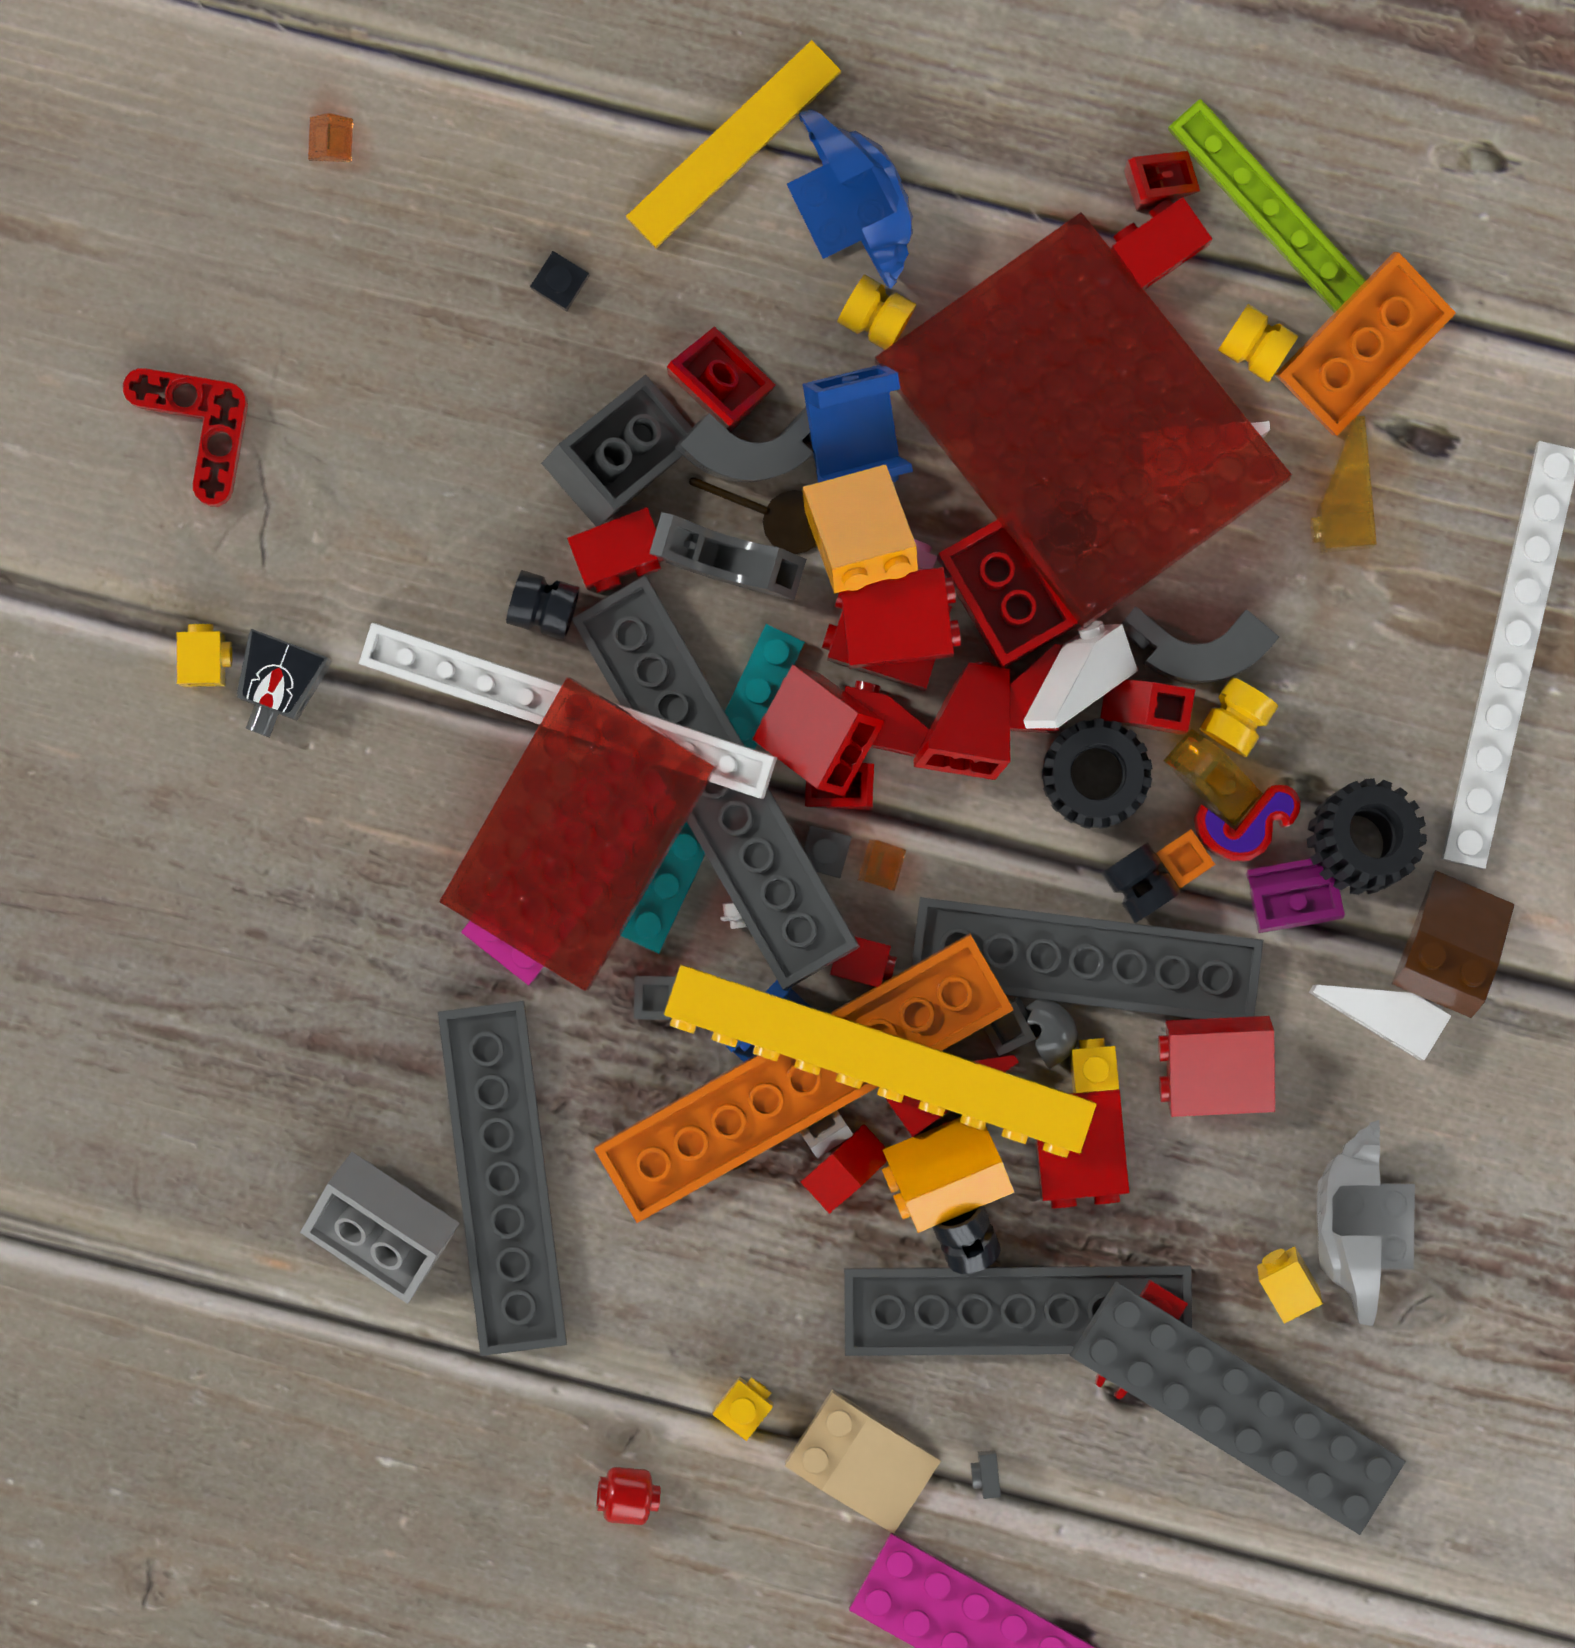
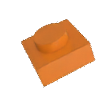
M1192 829L1155 853L1179 889L1216 865Z

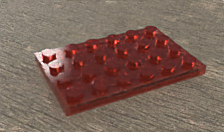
M567 677L439 902L580 989L588 991L718 766L575 679Z

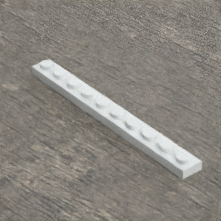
M1538 441L1536 444L1441 860L1486 869L1574 485L1575 449L1543 441Z
M371 623L359 660V664L760 799L765 797L777 760L775 756L377 623Z

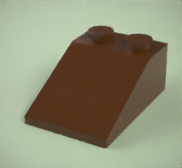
M1435 870L1391 984L1472 1018L1485 1003L1500 963L1515 904Z

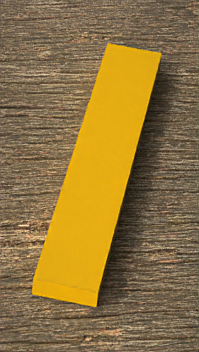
M811 40L628 213L626 219L657 249L841 74V70Z

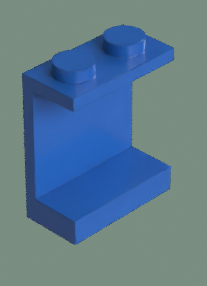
M881 364L803 384L818 483L885 464L892 482L898 481L899 475L913 472L912 463L899 456L890 392L900 389L898 372Z

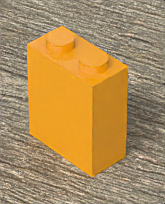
M886 464L803 487L805 514L834 594L846 590H859L871 583L886 579H899L908 573L918 571L917 546Z
M961 1117L883 1149L889 1164L888 1167L881 1169L891 1193L900 1190V1193L893 1195L902 1219L911 1217L917 1233L1014 1193L1004 1164L987 1127H985V1130L968 1126L960 1123Z

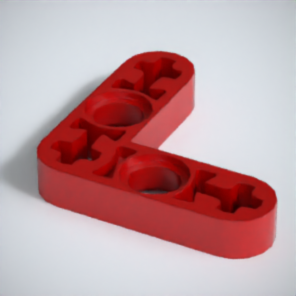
M137 368L131 371L124 379L123 393L133 406L145 410L204 419L193 478V491L195 496L207 506L219 507L226 504L234 491L248 409V399L243 390L236 384L147 368ZM147 377L148 383L152 387L163 389V380H170L165 390L166 404H159L162 397L154 393H146L144 400H139V395L132 390L133 384H141L142 378ZM182 384L193 385L197 391V399L189 407H180L174 401V392ZM228 391H231L232 397L239 401L238 407H231L228 414V421L230 423L236 422L235 429L223 424L212 425L213 418L222 421L223 408L216 404L218 398H225ZM225 433L231 437L232 448L227 455L217 457L210 453L208 443L213 435ZM206 460L217 465L229 464L227 472L219 468L218 482L224 485L223 492H216L214 498H208V492L202 488L203 482H210L213 474V468H204Z

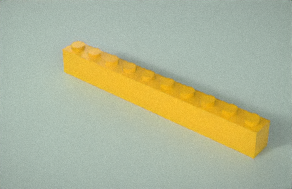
M682 964L679 966L664 1011L665 1016L671 1017L669 1024L671 1027L694 1034L698 1026L713 1031L711 1037L713 1041L736 1048L737 1042L740 1040L755 1045L752 1052L755 1055L777 1061L779 1054L796 1059L794 1067L819 1075L821 1068L838 1073L835 1081L860 1089L862 1082L878 1086L877 1095L902 1103L905 1095L920 1100L918 1109L943 1117L945 1109L962 1114L960 1123L981 1130H985L986 1124L989 1123L1003 1128L1002 1137L1026 1144L1028 1137L1045 1142L1042 1150L1065 1158L1068 1157L1069 1151L1081 1153L1097 1105L1093 1101Z

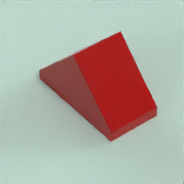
M1188 150L1133 157L1128 159L1124 169L1136 211L1156 206L1168 198L1172 201L1200 192Z
M861 764L844 796L816 789L806 781L805 807L872 810L874 764Z
M863 1124L853 1133V1136L845 1140L800 1182L830 1214L887 1162L883 1149L886 1147Z

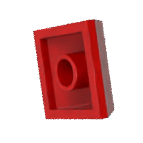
M716 327L710 329L675 357L667 366L668 375L730 433L776 386Z

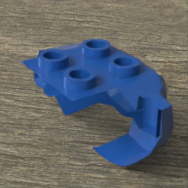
M812 109L799 113V119L801 122H804L809 132V139L813 142L823 166L787 183V186L822 258L824 259L861 241L886 286L891 289L897 283V278L903 271L904 262L909 254L907 245L913 234L911 224L913 215L909 207V197L902 186L901 177L882 146L857 131L849 132L838 128L823 115Z

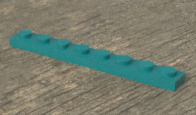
M768 624L765 625L725 710L744 746L754 750L757 743L752 738L780 689L783 679L787 676L792 665H795L805 644L804 641ZM680 809L674 818L620 936L658 954L666 941L706 855Z

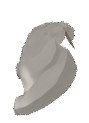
M1379 1120L1370 1123L1368 1127L1358 1131L1352 1140L1344 1144L1342 1153L1334 1157L1327 1164L1323 1176L1318 1181L1317 1191L1319 1268L1350 1295L1359 1324L1369 1326L1374 1325L1376 1318L1381 1269H1414L1415 1184H1380Z

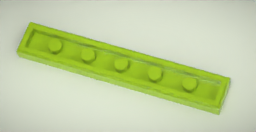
M1201 98L1168 127V131L1188 150L1189 154L1334 313L1366 281Z

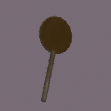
M694 477L689 479V484L764 514L762 522L764 533L772 546L793 554L805 553L817 546L805 514L802 491L782 492L773 498L768 506H765Z

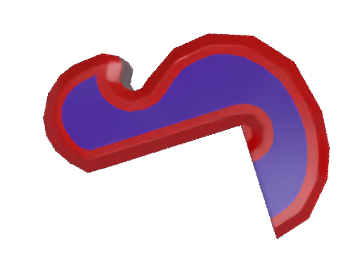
M1272 785L1267 788L1235 830L1201 804L1194 816L1196 835L1201 843L1214 855L1228 862H1248L1264 853L1272 841L1274 820L1278 821L1281 828H1286L1294 823L1301 810V801L1293 788L1287 785Z

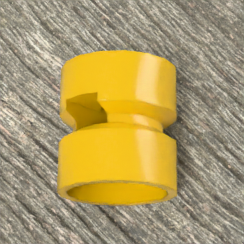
M864 274L847 300L837 323L857 335L863 331L867 332L869 342L889 353L904 331L917 304L897 292L890 296L887 295L885 285Z
M1248 303L1218 351L1236 363L1244 360L1247 361L1248 371L1269 383L1299 336L1280 323L1270 326L1268 324V316Z
M1230 677L1218 697L1222 705L1220 708H1211L1199 729L1225 748L1240 756L1247 757L1259 739L1256 731L1257 727L1267 726L1277 710L1278 704L1249 684Z

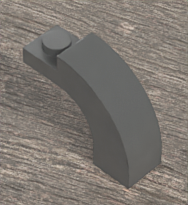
M806 407L776 438L768 442L753 443L739 439L708 413L675 446L687 460L702 471L714 477L734 482H758L777 477L795 469L813 454L802 442L804 438L811 442Z
M661 512L649 553L666 560L665 563L714 580L795 600L807 560L784 549L725 535L676 515Z
M1136 606L1122 622L1128 628L1125 632L1128 639L1142 650L1147 646L1154 650L1144 662L1147 667L1169 679L1192 684L1219 682L1240 674L1256 663L1279 638L1277 634L1247 609L1223 636L1204 644H1189L1177 640Z

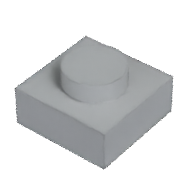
M838 1110L800 1131L817 1159L853 1136Z

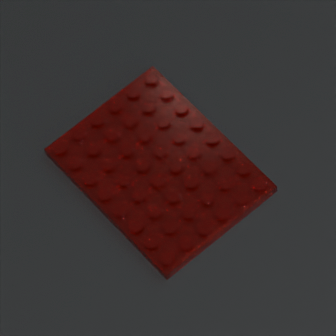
M1082 212L875 357L876 365L887 366L898 372L900 389L896 391L1083 629L1286 484L1292 476L1143 288L1141 289L1119 258Z

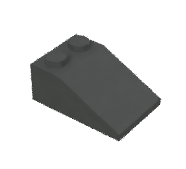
M645 374L560 442L541 464L597 527L604 524L683 456L675 446L692 427Z

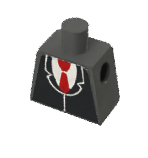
M251 629L237 690V698L254 705L245 729L270 738L279 714L297 721L328 671L332 661L325 656Z

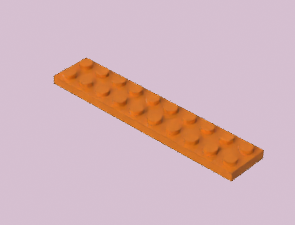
M970 933L829 1014L943 1051L1014 1009ZM779 1054L778 1060L773 1061L755 1055L594 1147V1150L636 1223H639L878 1086L862 1082L860 1089L835 1081L838 1074L836 1072L821 1068L819 1075H815L795 1068L796 1059Z

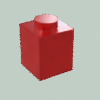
M854 936L860 947L835 961L830 972L831 976L878 987L881 985L882 980L887 981L892 978L897 957L889 955L890 945Z

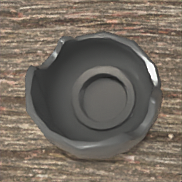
M1037 999L1026 1007L1030 1015L1027 1024L1038 1025L1037 1029L1040 1034L1035 1046L1046 1066L1051 1069L1070 1056L1072 1050L1076 1048L1078 1030L1073 1017L1065 1008L1047 999Z

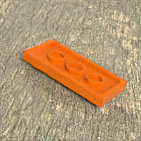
M1393 252L1283 365L1275 376L1332 435L1338 436L1445 326L1456 312L1399 252Z

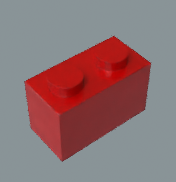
M1184 197L1175 203L1170 198L1164 200L1149 211L1151 219L1137 227L1133 222L1113 236L1117 243L1112 245L1110 254L1138 294L1203 251L1212 241V237Z
M648 507L567 538L587 590L595 587L597 593H602L621 585L620 577L636 572L637 577L640 578L662 569L659 562L664 561V559L649 554L656 528Z

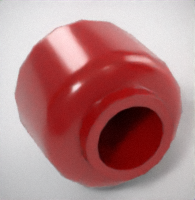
M612 1467L607 1472L606 1477H599L596 1509L597 1511H603V1516L607 1522L643 1525L647 1522L650 1511L658 1512L661 1487L653 1485L652 1476L648 1470Z

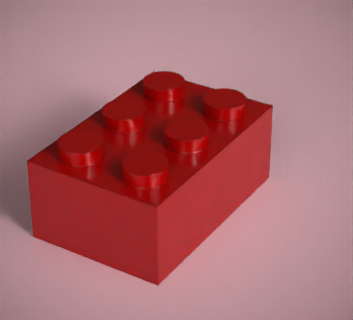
M1014 511L1009 512L939 552L937 555V561L941 567H944L945 575L953 577L956 594L1000 668H1006L1074 629L1078 624L1077 619Z

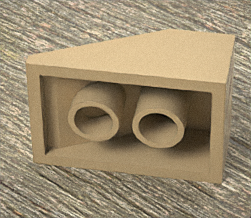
M832 1389L786 1459L785 1467L821 1491L894 1534L941 1460Z

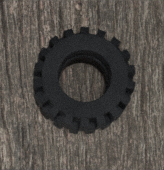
M1094 718L1090 721H1080L1065 729L1054 740L1043 760V790L1046 797L1052 803V808L1064 816L1065 820L1081 825L1083 828H1108L1129 818L1144 803L1152 783V762L1147 756L1146 752L1148 750L1145 744L1137 739V734L1131 729L1127 730L1121 726V723L1116 721L1109 722L1104 721V719ZM1094 748L1104 749L1112 753L1118 759L1122 768V781L1117 791L1111 796L1099 800L1087 798L1079 793L1071 778V769L1075 759L1082 752Z
M1375 778L1364 779L1360 783L1355 781L1346 785L1326 798L1325 802L1316 808L1314 814L1317 817L1309 821L1307 829L1314 832V835L1307 838V848L1315 849L1316 854L1310 858L1313 865L1320 863L1324 870L1319 874L1325 881L1333 877L1336 879L1333 887L1339 890L1350 886V894L1359 895L1365 891L1367 894H1372L1400 881L1415 869L1414 864L1421 861L1424 854L1418 848L1427 842V835L1420 833V829L1426 826L1424 816L1417 818L1414 811L1420 807L1415 800L1410 803L1406 801L1405 796L1408 793L1400 787L1393 791L1391 790L1392 782L1382 780L1376 784ZM1353 816L1365 817L1372 821L1379 829L1383 839V850L1380 858H1372L1363 854L1353 843L1350 834V823Z

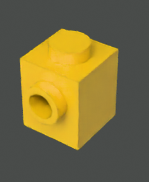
M189 624L188 632H176L177 684L182 687L226 686L225 667H232L233 663L232 642H225V635L220 631H214L213 624Z
M1104 1038L1079 1040V1049H1073L1070 1054L1073 1093L1119 1089L1115 1046H1105Z
M1296 1246L1286 1251L1284 1249H1277L1266 1255L1262 1259V1263L1257 1265L1259 1282L1284 1324L1323 1304L1320 1288Z
M739 1376L714 1408L712 1415L747 1441L773 1408L774 1403L768 1399L772 1392L753 1377L746 1382Z

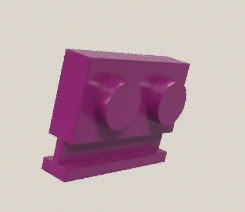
M1311 859L1248 869L1246 877L1250 886V896L1258 934L1343 919L1345 913L1340 890L1333 887L1336 879L1331 877L1325 881L1319 874L1324 870L1320 863L1313 865Z

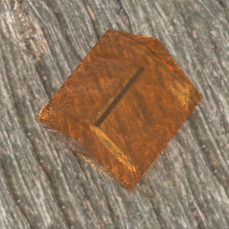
M331 113L310 117L308 160L352 162L353 119Z
M869 839L857 881L895 891L906 850L879 840Z

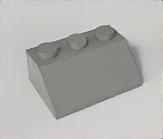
M351 1152L326 1185L300 1233L408 1304L460 1223L412 1192L408 1187L377 1169L370 1162Z

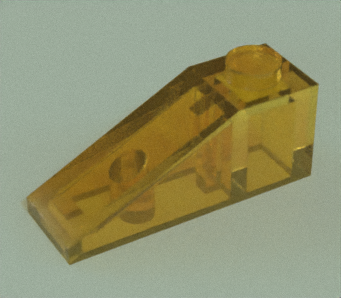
M1356 416L1352 420L1316 510L1317 517H1311L1310 519L1312 542L1320 544V553L1372 549L1377 544L1365 416Z

